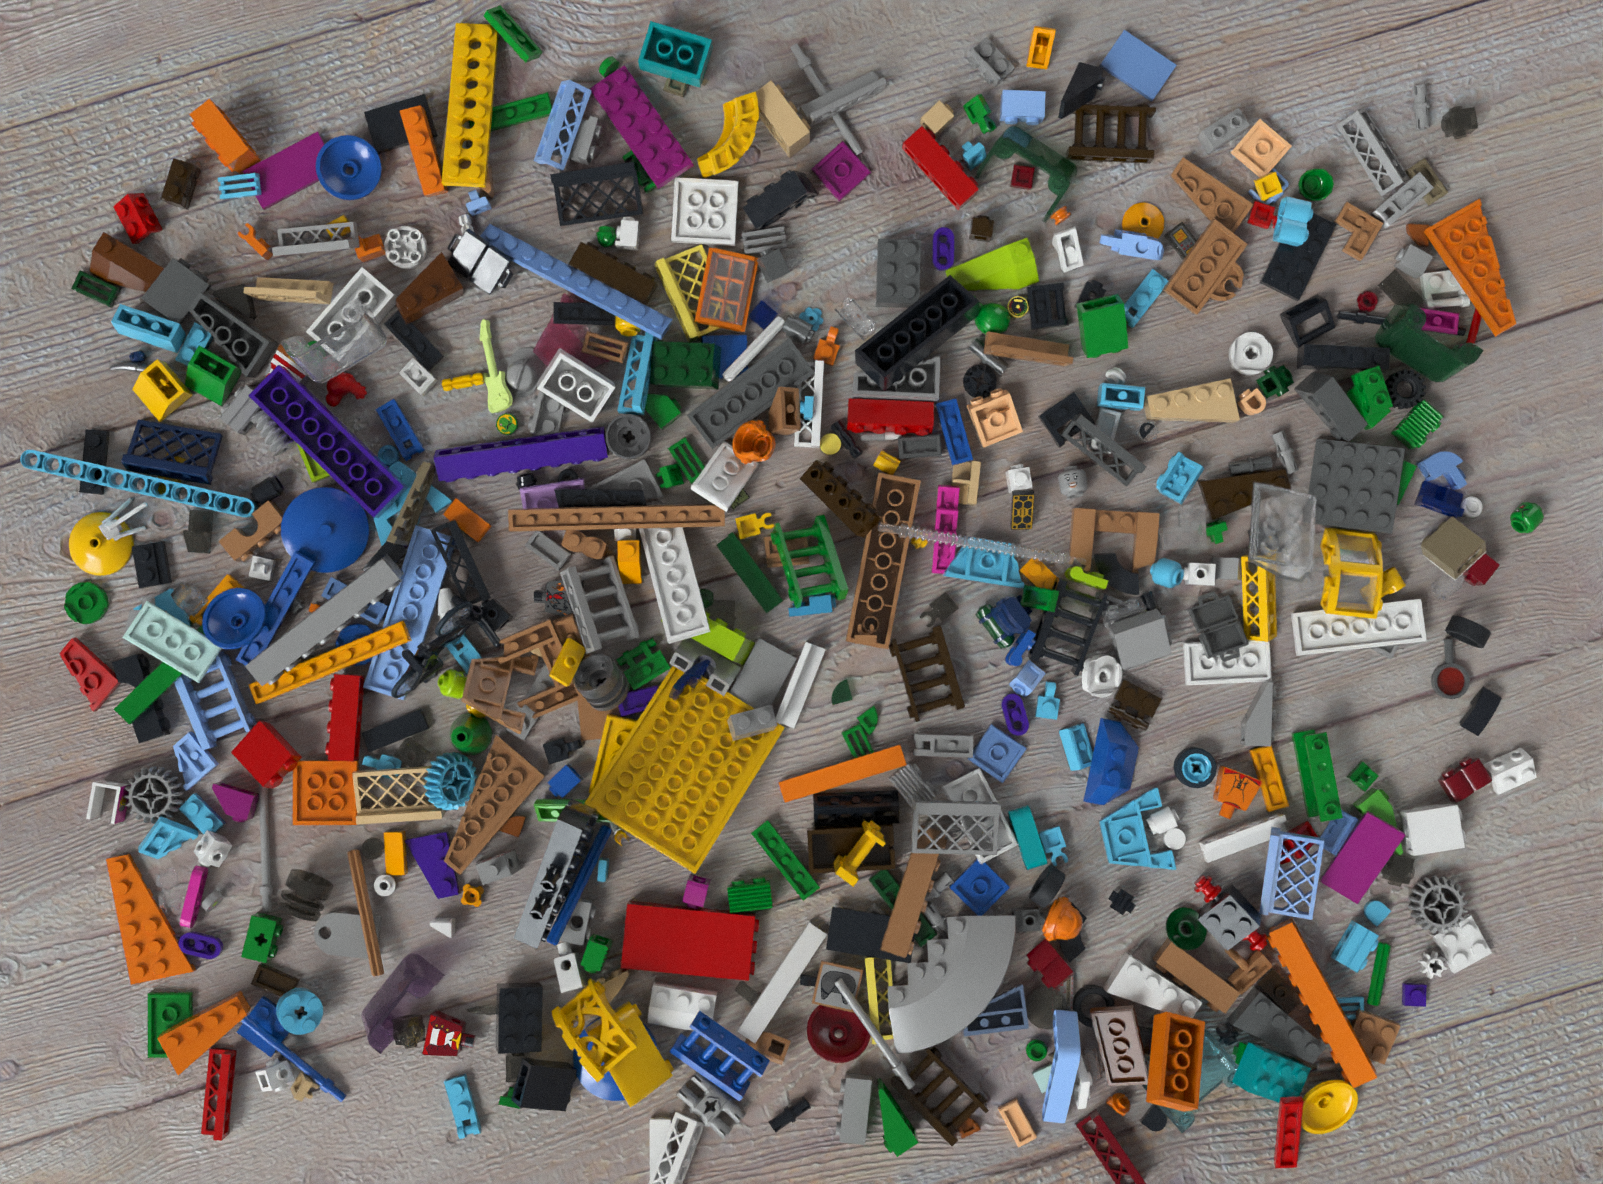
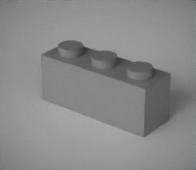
M846 1073L845 1079H841L840 1092H844L843 1100H839L838 1113L841 1114V1122H836L835 1135H839V1142L865 1145L872 1085L871 1075Z

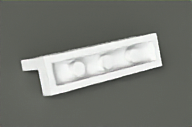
M815 360V363L807 362L811 368H815V376L809 381L805 380L806 384L802 388L801 384L797 386L799 388V403L805 401L801 397V391L807 386L814 392L813 418L806 424L800 418V422L804 426L800 431L795 432L794 447L820 448L824 361ZM812 381H814V388L810 385ZM811 423H812V430L808 427V425L811 424ZM805 428L812 434L811 443L799 442V433Z
M805 642L776 715L777 723L795 728L826 649Z
M1277 812L1199 841L1205 861L1209 863L1270 840L1271 827L1280 828V831L1287 832L1284 822L1287 821L1285 815Z
M675 1112L648 1184H655L661 1181V1184H683L704 1128V1123L700 1119H692L679 1112ZM680 1119L688 1122L685 1132L679 1134L677 1128ZM677 1140L679 1149L677 1153L672 1155L669 1146L672 1141ZM669 1160L671 1170L669 1174L663 1175L662 1164Z

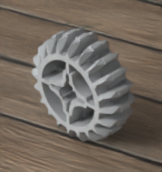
M151 766L149 769L142 768L141 773L135 772V778L128 780L132 786L124 788L126 791H129V794L124 795V798L130 801L125 806H132L129 813H137L136 819L140 820L143 818V823L151 821L152 824H155L160 816L173 818V812L179 811V807L176 804L183 803V800L178 798L184 795L183 791H178V788L182 787L183 784H176L175 781L178 780V777H171L172 771L168 770L165 772L164 767H159L158 769L156 766ZM148 779L149 783L146 784V790L140 792L141 786ZM160 781L163 782L167 790L161 787ZM154 793V794H156V795L161 794V796H157V797L155 798V797L152 796V795L147 796V794ZM168 798L166 806L159 811L162 800ZM141 800L147 803V808L142 804Z
M1433 875L1431 880L1425 877L1424 884L1417 882L1419 889H1411L1415 896L1408 897L1409 900L1413 901V904L1408 905V908L1414 910L1410 915L1416 918L1415 923L1421 925V928L1424 930L1429 929L1431 933L1438 931L1440 934H1444L1445 929L1451 932L1452 925L1460 927L1457 921L1459 919L1464 921L1465 918L1461 914L1462 912H1468L1467 909L1463 908V905L1468 904V901L1462 899L1467 895L1465 892L1460 891L1462 887L1459 884H1455L1453 879L1447 880L1445 876L1438 878V876ZM1441 888L1448 890L1452 900L1444 898ZM1430 892V897L1427 900H1425L1426 896ZM1437 901L1443 902L1438 906L1439 908L1434 907L1438 903ZM1424 909L1432 911L1435 921L1428 919ZM1451 909L1450 913L1446 916L1447 911Z

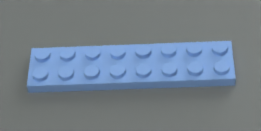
M415 525L401 571L404 573L400 578L402 582L394 590L382 627L383 629L400 621H405L412 641L374 656L363 688L392 697L391 691L394 685L409 666V663L402 657V651L408 649L415 655L418 650L417 646L425 641L438 600L439 590L442 588L448 569L430 529ZM436 532L441 541L449 543L451 536ZM453 539L451 545L455 546L456 544ZM442 544L444 550H446L447 545ZM450 547L447 553L449 560H451L454 551L453 547ZM413 676L407 679L397 692L407 688L411 684ZM407 694L398 699L405 700Z

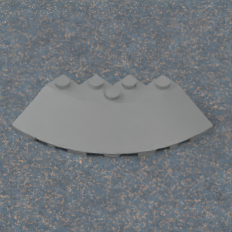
M1016 916L947 917L948 939L927 940L928 962L907 963L908 985L888 986V1009L896 1054L916 1052L941 1044L962 1032L982 1014L995 993L1000 989L1011 962L1016 937Z

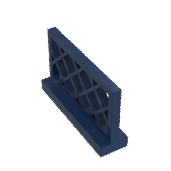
M138 419L127 454H123L121 462L127 471L211 485L213 479L211 473L223 436L220 433ZM142 427L152 428L154 433L145 438H142L140 435ZM166 431L174 433L175 436L165 442L159 436ZM186 435H193L196 440L184 446L180 439ZM158 437L161 444L150 450L146 443ZM208 438L215 439L214 445L207 449L201 443ZM178 440L182 448L171 453L167 446ZM144 444L148 451L142 455H134L135 449ZM199 444L203 451L192 457L188 450ZM163 448L169 454L162 459H157L153 455ZM183 452H186L190 458L183 463L176 462L174 459ZM207 455L209 458L207 467L198 466L195 461Z

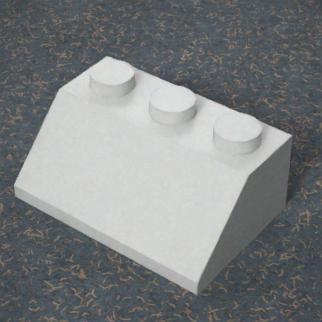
M655 980L649 1005L648 1023L693 1031L689 1026L699 1010L713 1019L718 991Z

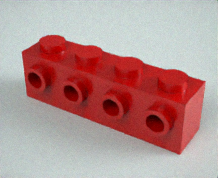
M921 126L903 142L902 149L959 211L977 195L979 191L978 183L972 176L968 177L963 172L964 168L957 160L953 161L949 156V150L943 144L939 145L935 141L936 137L933 132Z
M848 399L847 430H852L854 433L873 431L876 434H883L885 432H894L898 435L915 433L919 436L932 434L934 402Z
M334 674V678H331L330 690L333 691V695L328 707L329 712H331V721L329 720L327 724V733H330V737L325 748L328 760L351 762L359 760L365 675Z

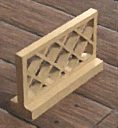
M432 766L354 771L352 775L357 808L356 824L442 819L446 810L437 808L434 804L423 798L425 792L420 796L412 789L417 781L423 785L427 783L421 777L425 772H428L426 769ZM403 774H410L415 778V781L408 786L400 778ZM382 775H388L394 780L388 788L379 781ZM366 776L373 783L365 789L360 785L359 777ZM396 782L406 789L401 797L390 790ZM374 784L385 791L379 799L369 792ZM409 792L418 800L415 804H407L402 798ZM387 793L396 800L393 806H387L381 801ZM365 795L375 802L372 807L362 808L361 799Z

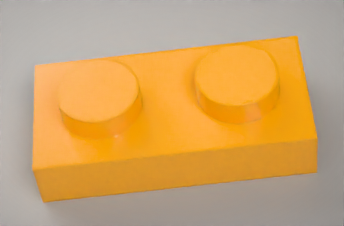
M1035 555L1019 570L1035 587L1052 589L1056 576Z

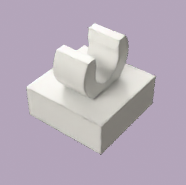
M253 556L249 577L272 581L276 560Z

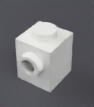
M1023 464L1010 466L1011 470L1005 472L1008 493L1033 488L1029 467L1024 468Z
M1186 563V566L1182 568L1184 570L1183 580H1185V585L1215 586L1216 564Z

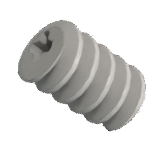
M263 410L252 417L251 421L256 423V429L261 431V437L266 438L265 443L271 445L269 449L271 452H275L274 456L286 452L296 443L294 440H288L290 436L284 433V430Z

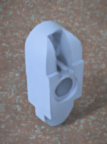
M1115 229L1114 235L1101 234L1099 243L1112 246L1111 250L1118 252V254L1152 260L1163 259L1164 248L1162 243L1157 238L1147 236L1145 233Z

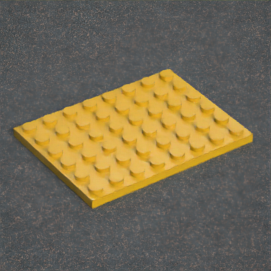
M672 666L584 804L597 810L596 813L696 874L785 727L777 723L774 731L733 741L727 722L730 715L753 710L754 708L729 692L722 696L707 687L708 679L692 669L686 674Z

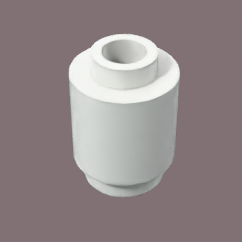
M1166 807L1151 814L1150 818L1146 819L1153 835L1157 833L1160 835L1177 827V821H1180L1175 809L1170 810L1169 807Z

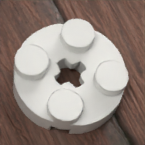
M1256 332L1242 334L1230 345L1228 356L1231 367L1235 371L1248 376L1264 371L1273 358L1271 344L1268 343L1262 334ZM1249 348L1252 349L1253 353H1256V356L1252 357V359H1248V356L1245 355Z
M1098 654L1085 660L1082 672L1083 690L1100 698L1110 696L1113 693L1111 691L1115 686H1119L1122 679L1120 664L1116 662L1115 658L1106 654ZM1101 672L1105 673L1104 677H1101L1100 681L1099 675Z

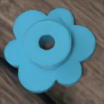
M808 307L805 309V312L799 315L800 319L813 325L812 330L817 331L819 325L823 323V318H821L822 312L818 308L812 310V308Z

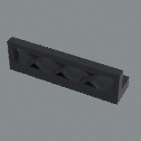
M453 519L430 529L461 598L468 601L465 591L467 586L476 588L479 597L468 601L472 605L490 599L491 597L456 520ZM448 527L451 533L449 543L441 541L436 532ZM453 539L456 546L451 545ZM442 544L447 545L446 550H444ZM450 547L458 549L460 552L457 563L449 560L447 557ZM461 559H463L465 566L460 564ZM451 563L456 565L454 570L452 568ZM459 566L466 568L469 572L466 582L457 579L456 572ZM470 578L472 579L474 585L469 583ZM460 583L465 584V586H464L463 589H462Z
M898 790L813 794L814 827L862 825L864 820L868 823L873 821L876 824L899 823ZM885 812H895V816H885L883 814ZM864 813L873 814L870 817L862 816ZM842 814L851 815L849 818L841 817ZM818 815L830 816L827 819H818Z

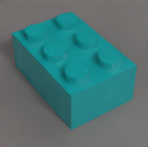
M650 21L638 59L639 68L652 74L701 88L713 50L712 39Z
M1248 1042L1232 1082L1249 1093L1279 1103L1280 1097L1300 1096L1311 1068L1295 1058Z

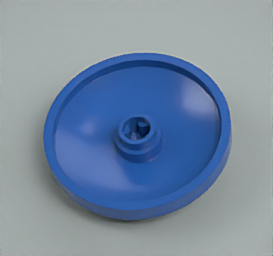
M319 487L303 492L289 504L281 522V537L284 547L291 557L294 552L298 551L316 561L311 571L321 573L336 572L353 564L363 553L369 537V524L362 506L351 495L336 488Z

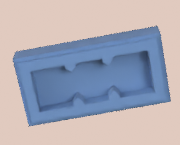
M1341 810L1343 818L1331 820L1320 837L1325 838L1323 849L1335 856L1358 822L1356 817Z

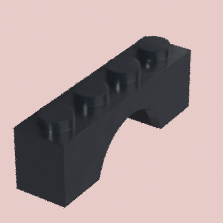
M1303 344L1297 348V369L1344 368L1361 372L1380 366L1381 372L1389 370L1390 348Z
M135 654L112 662L118 683H126L136 688L150 675V662L144 654ZM160 697L132 723L138 743L149 742L170 734V722L164 716L162 710L164 709V704Z

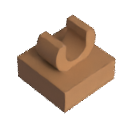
M858 624L857 631L860 635H854V644H877V635H871L874 631L873 624H870V630L867 633L861 630L862 624Z

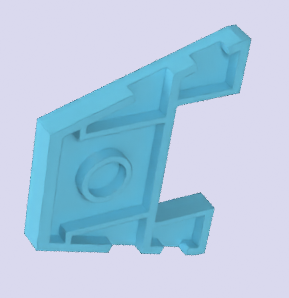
M401 461L396 462L389 469L409 488L379 518L373 517L381 546L386 542L393 527L389 519L400 512L416 478V473ZM431 485L426 499L434 511L438 513L453 501Z
M1157 787L1150 789L1099 820L1108 863L1176 870L1172 850L1150 854L1141 811L1162 807Z

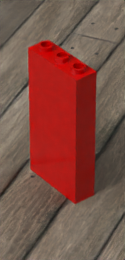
M629 901L626 909L621 968L749 981L750 975H754L755 962H751L752 953L756 954L757 941L753 940L754 932H758L759 919H755L756 913L750 912L730 913L729 910L693 909L687 906Z

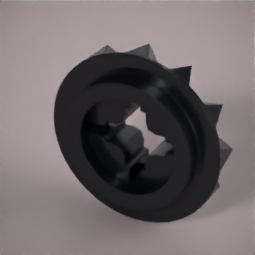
M977 364L969 368L963 377L965 391L974 398L990 396V392L995 390L997 385L994 370L990 369L987 365ZM983 373V380L987 384H982L977 390V382L974 379L979 378Z

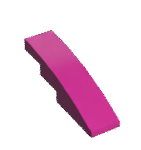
M938 485L932 573L944 574L955 557L959 486Z

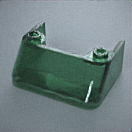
M1016 126L1008 127L989 151L978 168L975 178L979 180L994 155L1005 160L1011 158L1016 153L1050 175L1047 183L1048 188L1058 197L1042 220L1046 223L1075 179L1077 167L1073 162Z

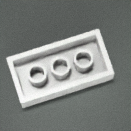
M361 267L306 332L338 360L345 363L394 307L397 296Z

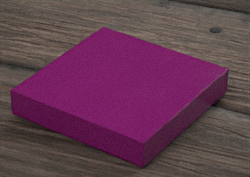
M843 141L811 169L839 202L871 174V171Z

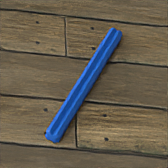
M605 825L600 827L547 937L548 943L552 945L558 944L612 832L611 828Z

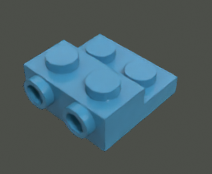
M826 593L813 595V597H809L810 606H805V602H802L800 608H795L794 603H792L793 608H788L789 617L830 613L832 608H836L835 595H826Z

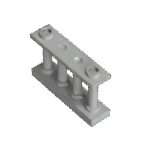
M614 556L601 560L603 566L579 573L574 566L560 572L586 654L602 649L601 643L603 641L626 635L628 641L640 637L638 633L639 626L634 620L619 575L618 563ZM606 574L610 586L588 593L583 591L581 585L583 580ZM613 595L615 607L596 613L590 612L588 601ZM619 614L623 627L600 634L596 631L595 621Z

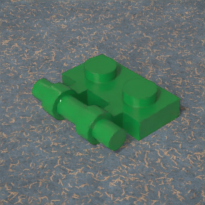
M653 637L647 641H641L639 646L631 651L626 650L622 653L621 657L616 659L620 666L625 663L629 664L630 668L624 671V674L634 690L671 669L661 650L654 654L650 650V648L657 645ZM644 653L647 658L636 664L634 658Z

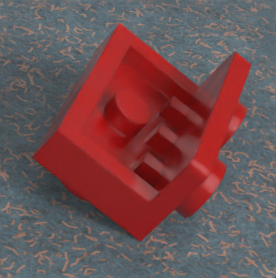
M144 193L127 194L113 206L132 244H139L150 233L163 230Z

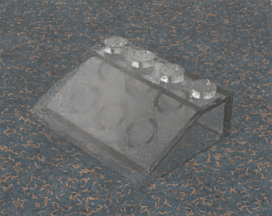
M1255 482L1252 495L1248 561L1282 579L1302 583L1312 573L1316 496Z

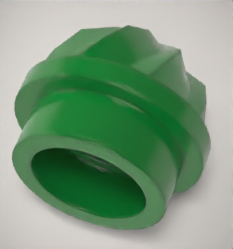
M600 226L599 231L596 232L598 243L605 248L614 245L617 239L616 229Z

